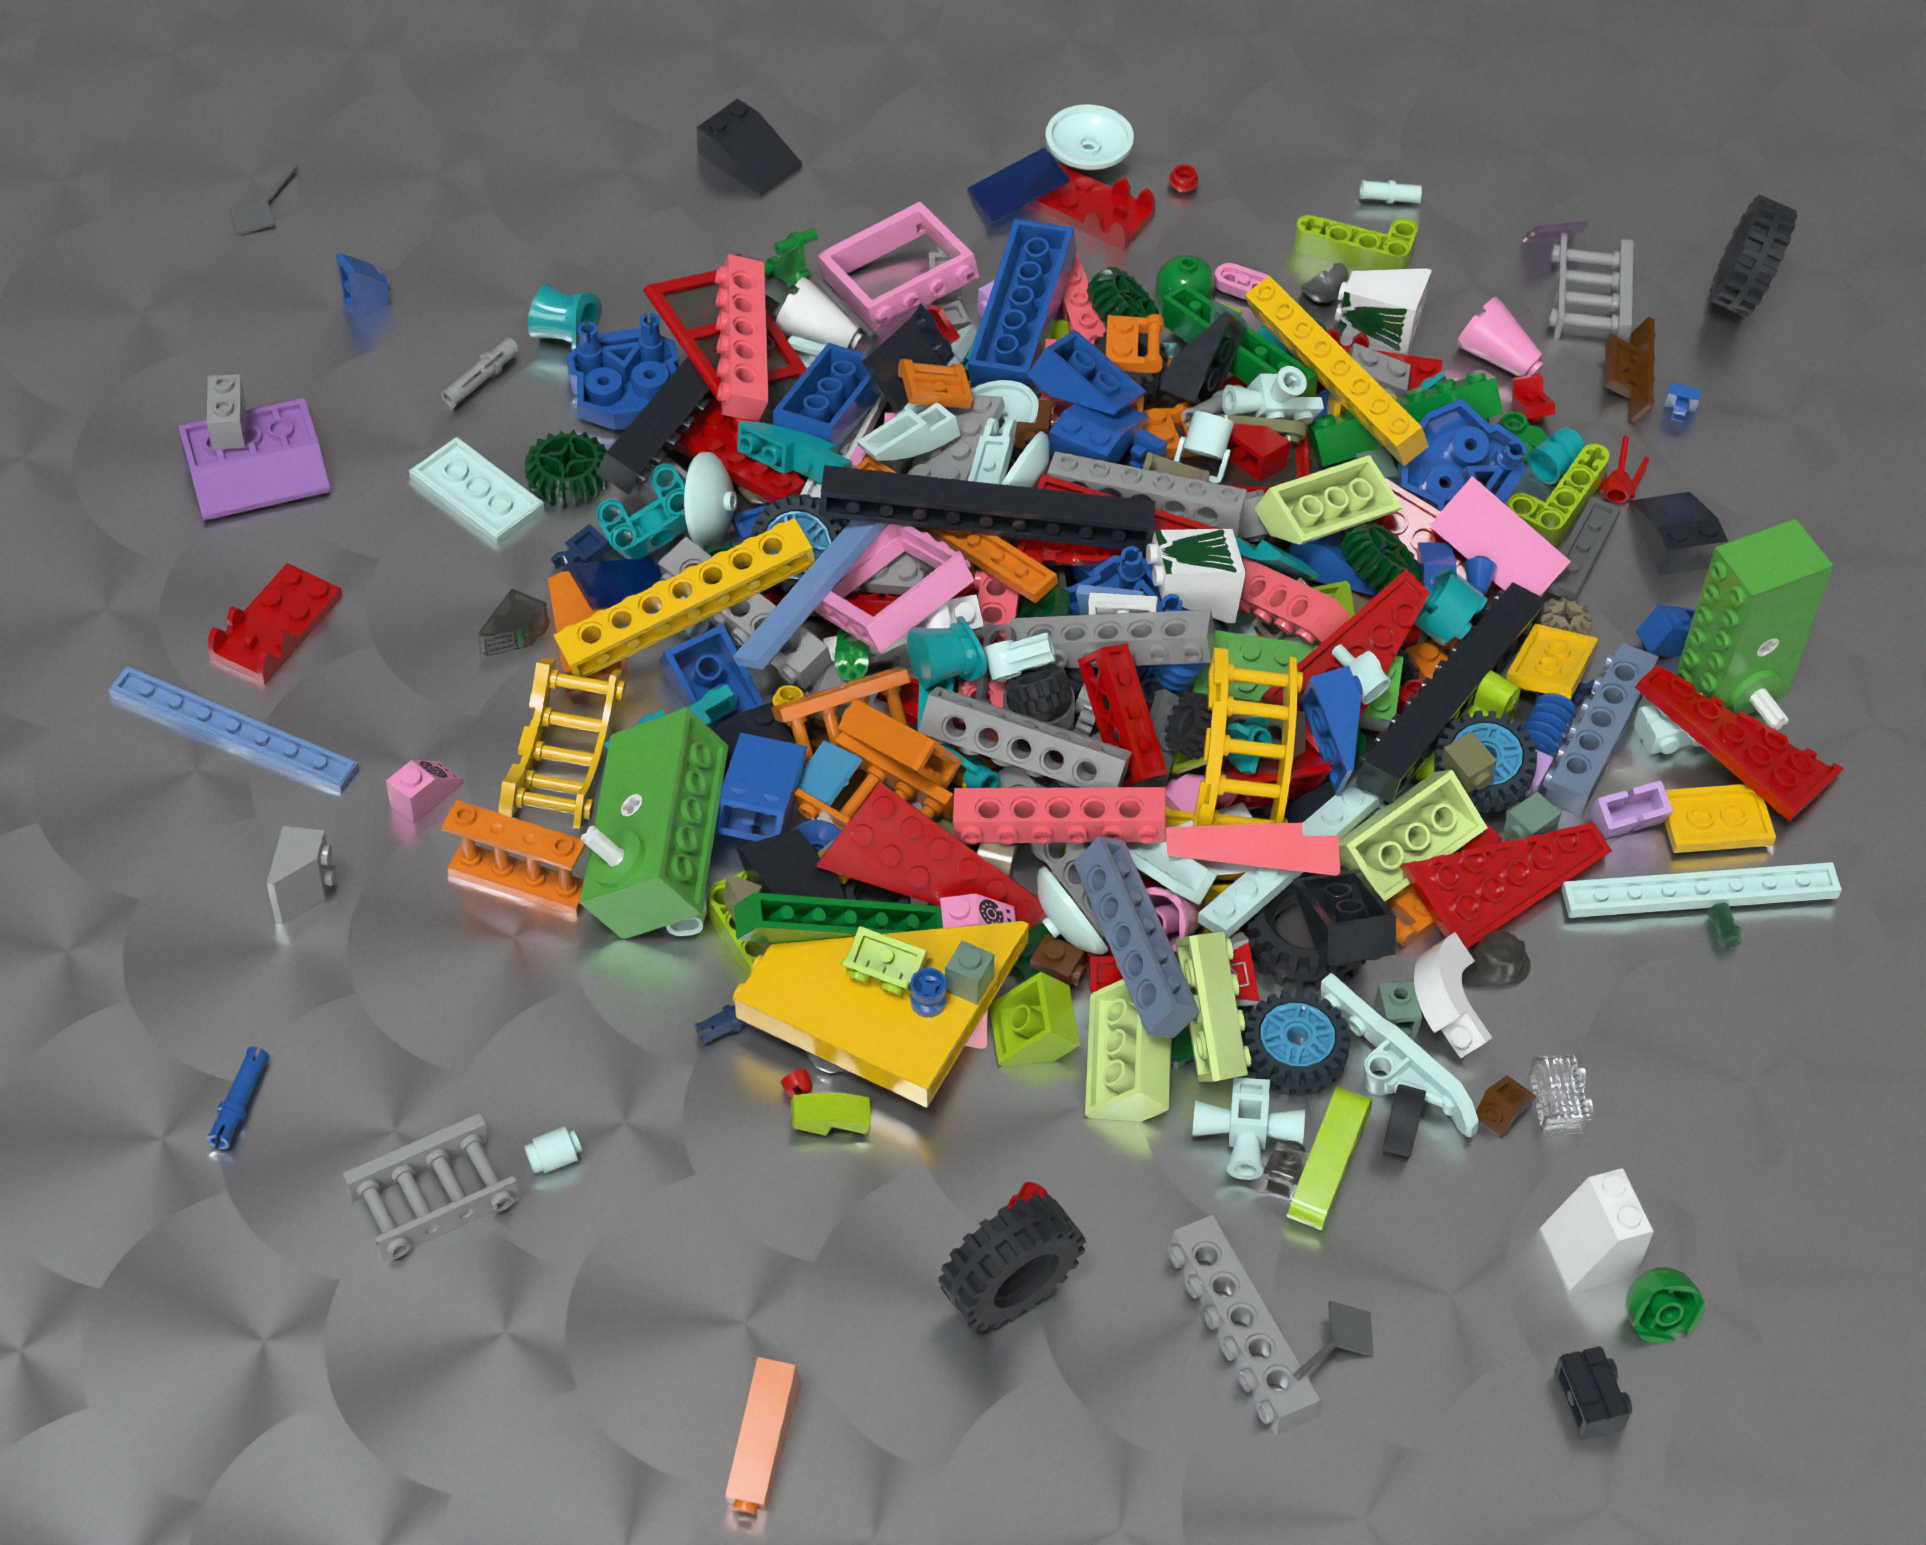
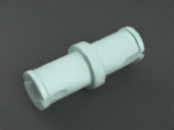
M1388 180L1387 183L1361 181V199L1386 200L1387 204H1393L1394 201L1419 204L1421 201V185L1396 184L1395 180Z

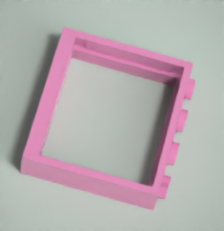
M921 201L816 254L822 278L874 332L885 327L892 316L920 303L926 306L979 278L974 254ZM926 233L952 258L873 300L847 275L855 269Z
M887 524L814 610L822 617L881 653L906 634L912 627H915L972 583L974 579L968 569L971 564L968 560L964 559L959 550L955 552L945 542L934 540L927 532L922 533L912 526ZM904 551L936 568L874 617L843 599Z

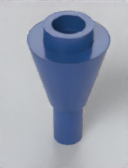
M1475 556L1464 564L1466 578L1471 585L1485 596L1497 570V565L1488 557Z

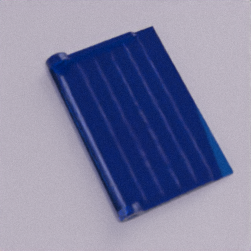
M1044 147L967 189L993 224L1071 181L1068 174L1062 170L1053 156Z
M652 558L566 564L568 571L593 610L608 609L622 602L624 598L630 595H637L651 588L655 583L661 581L662 577L659 565H656Z

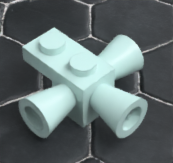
M1293 366L1283 367L1278 374H1259L1247 388L1227 385L1222 395V407L1227 415L1294 420L1309 424L1324 407L1322 397H1295L1305 391L1307 381L1304 374Z
M1235 1077L1233 1079L1231 1110L1195 1100L1192 1137L1230 1132L1228 1147H1233L1227 1171L1235 1178L1252 1180L1263 1175L1264 1168L1260 1149L1265 1150L1266 1136L1303 1145L1305 1109L1268 1113L1270 1080Z

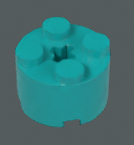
M1451 568L1444 569L1434 577L1438 583L1432 588L1425 587L1430 594L1413 623L1443 646H1446L1454 637L1459 640L1462 639L1471 629L1470 619L1487 602V598L1478 589Z

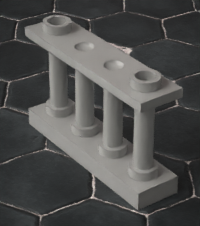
M1561 232L1559 244H1553L1551 262H1556L1554 308H1551L1549 315V326H1554L1553 339H1560L1564 324L1608 329L1610 333H1614L1615 336L1628 342L1632 328L1633 240L1621 239L1619 250L1613 251V254L1567 249V233ZM1566 261L1609 265L1611 269H1616V272L1610 275L1566 270ZM1566 282L1608 286L1610 290H1615V293H1612V296L1565 291ZM1565 303L1610 308V311L1615 312V315L1603 317L1565 312Z
M480 1113L342 1173L345 1190L351 1203L362 1199L366 1200L383 1233L375 1237L381 1261L391 1257H401L411 1248L491 1212L503 1211L519 1200L517 1181L514 1175L500 1181L482 1146L488 1144L486 1124ZM463 1154H469L486 1188L468 1196L463 1192L448 1164V1161ZM429 1169H435L452 1201L451 1204L431 1212L414 1179V1176ZM395 1184L401 1185L417 1216V1219L399 1227H396L379 1194L380 1191Z

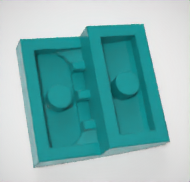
M1235 536L1241 555L1295 580L1301 577L1304 581L1318 580L1321 575L1302 560L1264 540H1261L1256 547Z

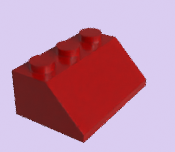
M1307 747L1305 752L1292 760L1287 802H1291L1317 788L1332 770L1327 761ZM1260 758L1255 774L1245 775L1228 759H1222L1220 774L1225 775L1226 779L1277 784L1280 760ZM1224 792L1223 796L1217 795L1215 810L1224 809L1241 802L1245 804L1247 810L1273 805L1274 798Z

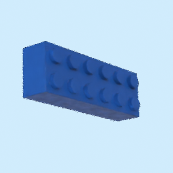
M1014 219L968 361L971 387L992 381L1010 380L1022 383L1032 391L1034 390L1035 382L1027 375L1044 351L1046 339H1050L1077 252L1074 227Z

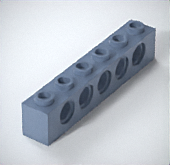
M1621 642L1616 654L1609 653L1603 667V671H1606L1604 677L1601 675L1597 676L1591 693L1594 694L1593 698L1585 699L1579 716L1582 717L1581 721H1574L1567 736L1570 743L1568 746L1562 744L1555 759V763L1558 764L1557 768L1553 769L1550 767L1545 776L1542 786L1547 788L1545 798L1552 805L1582 817L1643 697V694L1635 686L1642 677L1656 667L1658 656Z
M1098 836L1074 861L1080 881L1086 890L1092 904V909L1104 932V937L1114 955L1116 965L1129 990V996L1133 1000L1141 1018L1142 1026L1149 1035L1174 1038L1200 1013L1199 1008L1125 841Z

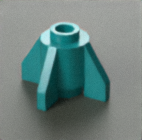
M1251 716L1242 724H1228L1225 735H1230V739L1272 744L1271 734L1264 728L1269 727L1271 718ZM1229 753L1226 756L1245 775L1255 774L1260 758L1280 760L1278 758Z

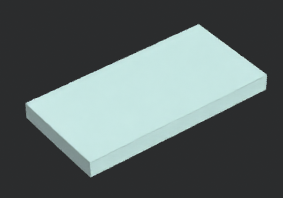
M458 437L452 439L409 470L410 478L497 545L545 510L544 502Z

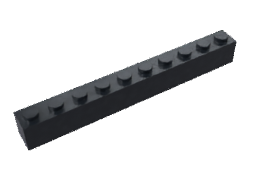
M765 294V309L774 322H776L777 316L775 313L780 303ZM719 336L702 339L698 344L716 373L719 360L721 359V354L716 351ZM688 357L606 452L596 473L628 495L637 485L640 487L645 485L652 473L650 469L662 464L667 455L665 452L667 449L671 452L681 439V431L686 434L696 420L695 414L701 416L710 403L709 397L712 399L716 398Z
M824 465L819 517L1114 549L1135 546L1139 548V551L1146 552L1147 544H1152L1154 533L1155 501Z
M1514 582L1510 584L1505 592L1499 591L1492 601L1491 608L1485 607L1476 626H1471L1469 632L1463 637L1462 643L1456 642L1449 652L1448 660L1442 659L1434 670L1433 678L1427 677L1423 681L1417 697L1410 696L1403 708L1402 715L1398 713L1394 715L1388 726L1387 733H1379L1372 745L1371 752H1363L1356 765V769L1360 771L1355 784L1391 804L1436 750L1439 737L1441 738L1444 728H1449L1450 722L1455 718L1459 721L1461 715L1465 714L1474 703L1477 688L1489 671L1498 673L1528 637L1534 624L1539 623L1547 600Z

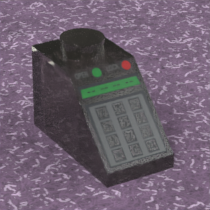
M511 589L478 632L480 655L488 657L532 646L539 635L543 636L549 627L550 619L547 616L546 602Z

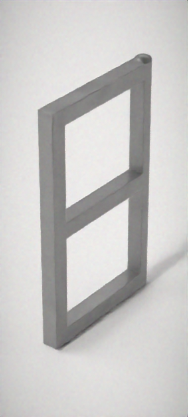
M817 278L816 283L875 341L879 335L823 280Z

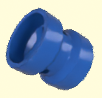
M923 968L913 974L911 978L910 1002L913 1011L919 1016L935 1017L944 1011L946 1007L947 980L942 972L934 968Z

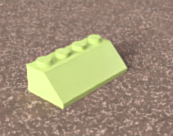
M1368 455L1271 487L1254 510L1270 536L1301 545L1400 511L1403 506L1371 456Z
M1438 771L1429 775L1339 840L1340 864L1349 868V870L1360 869L1385 902L1410 884L1400 868L1401 865L1412 861L1430 859L1435 856L1452 854L1488 827L1454 771Z
M1224 931L1175 939L1180 968L1200 1011L1189 1023L1198 1082H1213L1248 1075L1247 1067L1251 1066V1058L1247 1045L1243 1046L1241 1031L1245 1030V1021L1242 1011L1237 1010L1235 996L1239 995V984L1236 975L1231 974L1229 960L1233 959V948L1230 939H1225Z
M1124 979L1090 994L1085 1116L1091 1119L1142 1122L1169 1110L1171 1038L1147 1034L1142 1026L1135 1004L1129 996V990Z

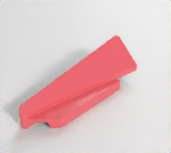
M1302 823L1166 827L1167 854L1169 856L1333 876L1340 874L1338 835L1303 837Z

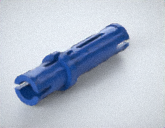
M249 1047L247 1049L246 1056L225 1101L220 1102L217 1108L218 1117L206 1138L207 1142L213 1147H216L220 1138L222 1141L219 1149L229 1148L230 1141L238 1124L243 1123L247 1113L245 1108L264 1066L270 1058L265 1050L260 1049L256 1058L254 1055L257 1047Z

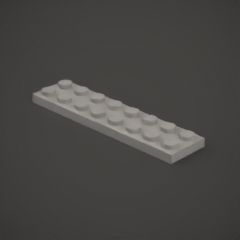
M972 395L973 401L970 409L944 407L956 416L961 436L939 448L915 456L908 474L968 481L980 436H983L986 422L989 418H995L999 421L1005 407L1003 398L1001 396ZM915 527L918 531H920V532H922V533L924 532V531H922L921 529H919L918 527ZM904 551L862 583L860 588L863 592L903 595L931 572L920 570V559Z

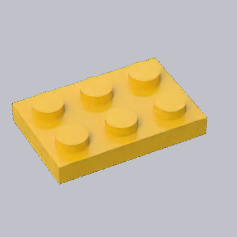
M1535 623L1508 670L1506 679L1519 686L1521 690H1532L1545 694L1555 693L1571 700L1597 650L1599 638Z
M1747 784L1665 790L1673 813L1664 821L1673 853L1774 845L1776 835L1765 800L1755 791L1751 790Z

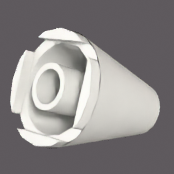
M802 277L795 285L800 288L799 291L793 295L789 293L775 322L783 335L787 337L795 336L824 345L831 343L855 351L863 338V334L859 333L861 327L810 280Z

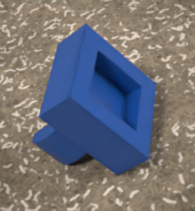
M1670 383L1664 406L1673 408L1671 420L1683 422L1686 411L1695 413L1702 389Z
M1140 429L1134 433L1133 447L1130 450L1132 454L1131 459L1133 460L1129 462V466L1142 469L1147 452L1165 458L1167 443L1147 430Z

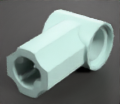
M1043 633L1015 642L1013 640L1002 641L984 648L992 682L1008 680L1020 676L1022 671L1056 662V653L1049 633Z

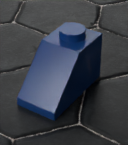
M342 253L336 255L342 298L356 318L390 305L388 291L391 290V286L384 273L380 274L371 263Z
M1418 542L1417 561L1422 572L1418 581H1422L1424 587L1432 588L1436 585L1438 581L1434 577L1444 569L1451 568L1457 573L1456 561L1449 543Z

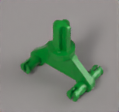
M810 228L802 233L795 231L788 234L787 239L776 242L773 245L775 253L779 256L783 255L780 258L773 256L767 259L764 264V276L766 277L771 274L785 281L788 288H794L797 293L800 288L795 286L802 277L810 280L813 276L809 268H806L805 244L818 239L816 229Z

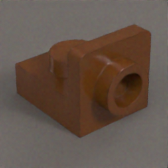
M1506 1075L1486 1090L1476 1110L1478 1120L1498 1135L1503 1136L1507 1133L1514 1118L1531 1107L1536 1095Z

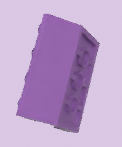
M301 397L245 410V448L212 450L207 419L176 425L192 476L203 521L330 492L319 442L305 398Z

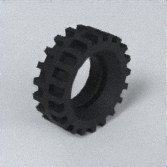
M1762 195L1756 196L1753 202H1750L1746 213H1743L1737 228L1734 229L1729 244H1727L1725 253L1718 264V270L1713 278L1714 283L1709 291L1711 293L1709 296L1711 303L1744 317H1749L1754 312L1756 305L1760 304L1764 293H1767L1773 277L1776 276L1780 262L1784 259L1785 250L1790 244L1791 234L1796 226L1794 223L1797 219V210Z
M1341 865L1340 872L1349 871V868ZM1303 872L1297 878L1316 876L1322 874ZM1293 882L1240 927L1241 932L1248 938L1252 962L1255 960L1259 961L1258 972L1262 976H1265L1269 971L1275 974V983L1280 986L1283 985L1285 980L1295 982L1294 990L1302 991L1304 984H1314L1315 991H1321V981L1330 973L1343 982L1345 973L1353 978L1358 973L1359 964L1364 965L1366 962L1365 959L1352 961L1342 966L1327 965L1316 948L1296 946L1280 936L1275 928L1274 921L1276 916L1288 908L1300 906L1293 888Z
M1035 1194L1028 1202L1021 1198L1016 1200L1013 1207L1007 1209L1004 1206L999 1209L997 1216L991 1220L984 1219L979 1223L981 1227L973 1234L968 1233L963 1238L964 1244L960 1248L953 1249L949 1254L952 1260L943 1264L941 1271L944 1274L938 1277V1282L941 1285V1290L970 1328L974 1329L977 1327L980 1331H984L989 1325L993 1329L998 1328L1004 1320L1008 1319L1012 1322L1024 1310L1027 1309L1029 1312L1034 1309L1037 1301L1043 1297L1048 1298L1053 1294L1051 1290L1057 1284H1063L1067 1280L1066 1273L1077 1267L1079 1262L1076 1258L1085 1252V1248L1082 1245L1086 1243V1239L1051 1195L1046 1194L1042 1198L1039 1194Z

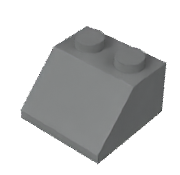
M282 826L267 880L276 924H284L325 900L328 886H334L336 866L331 865L332 845H327L325 830Z

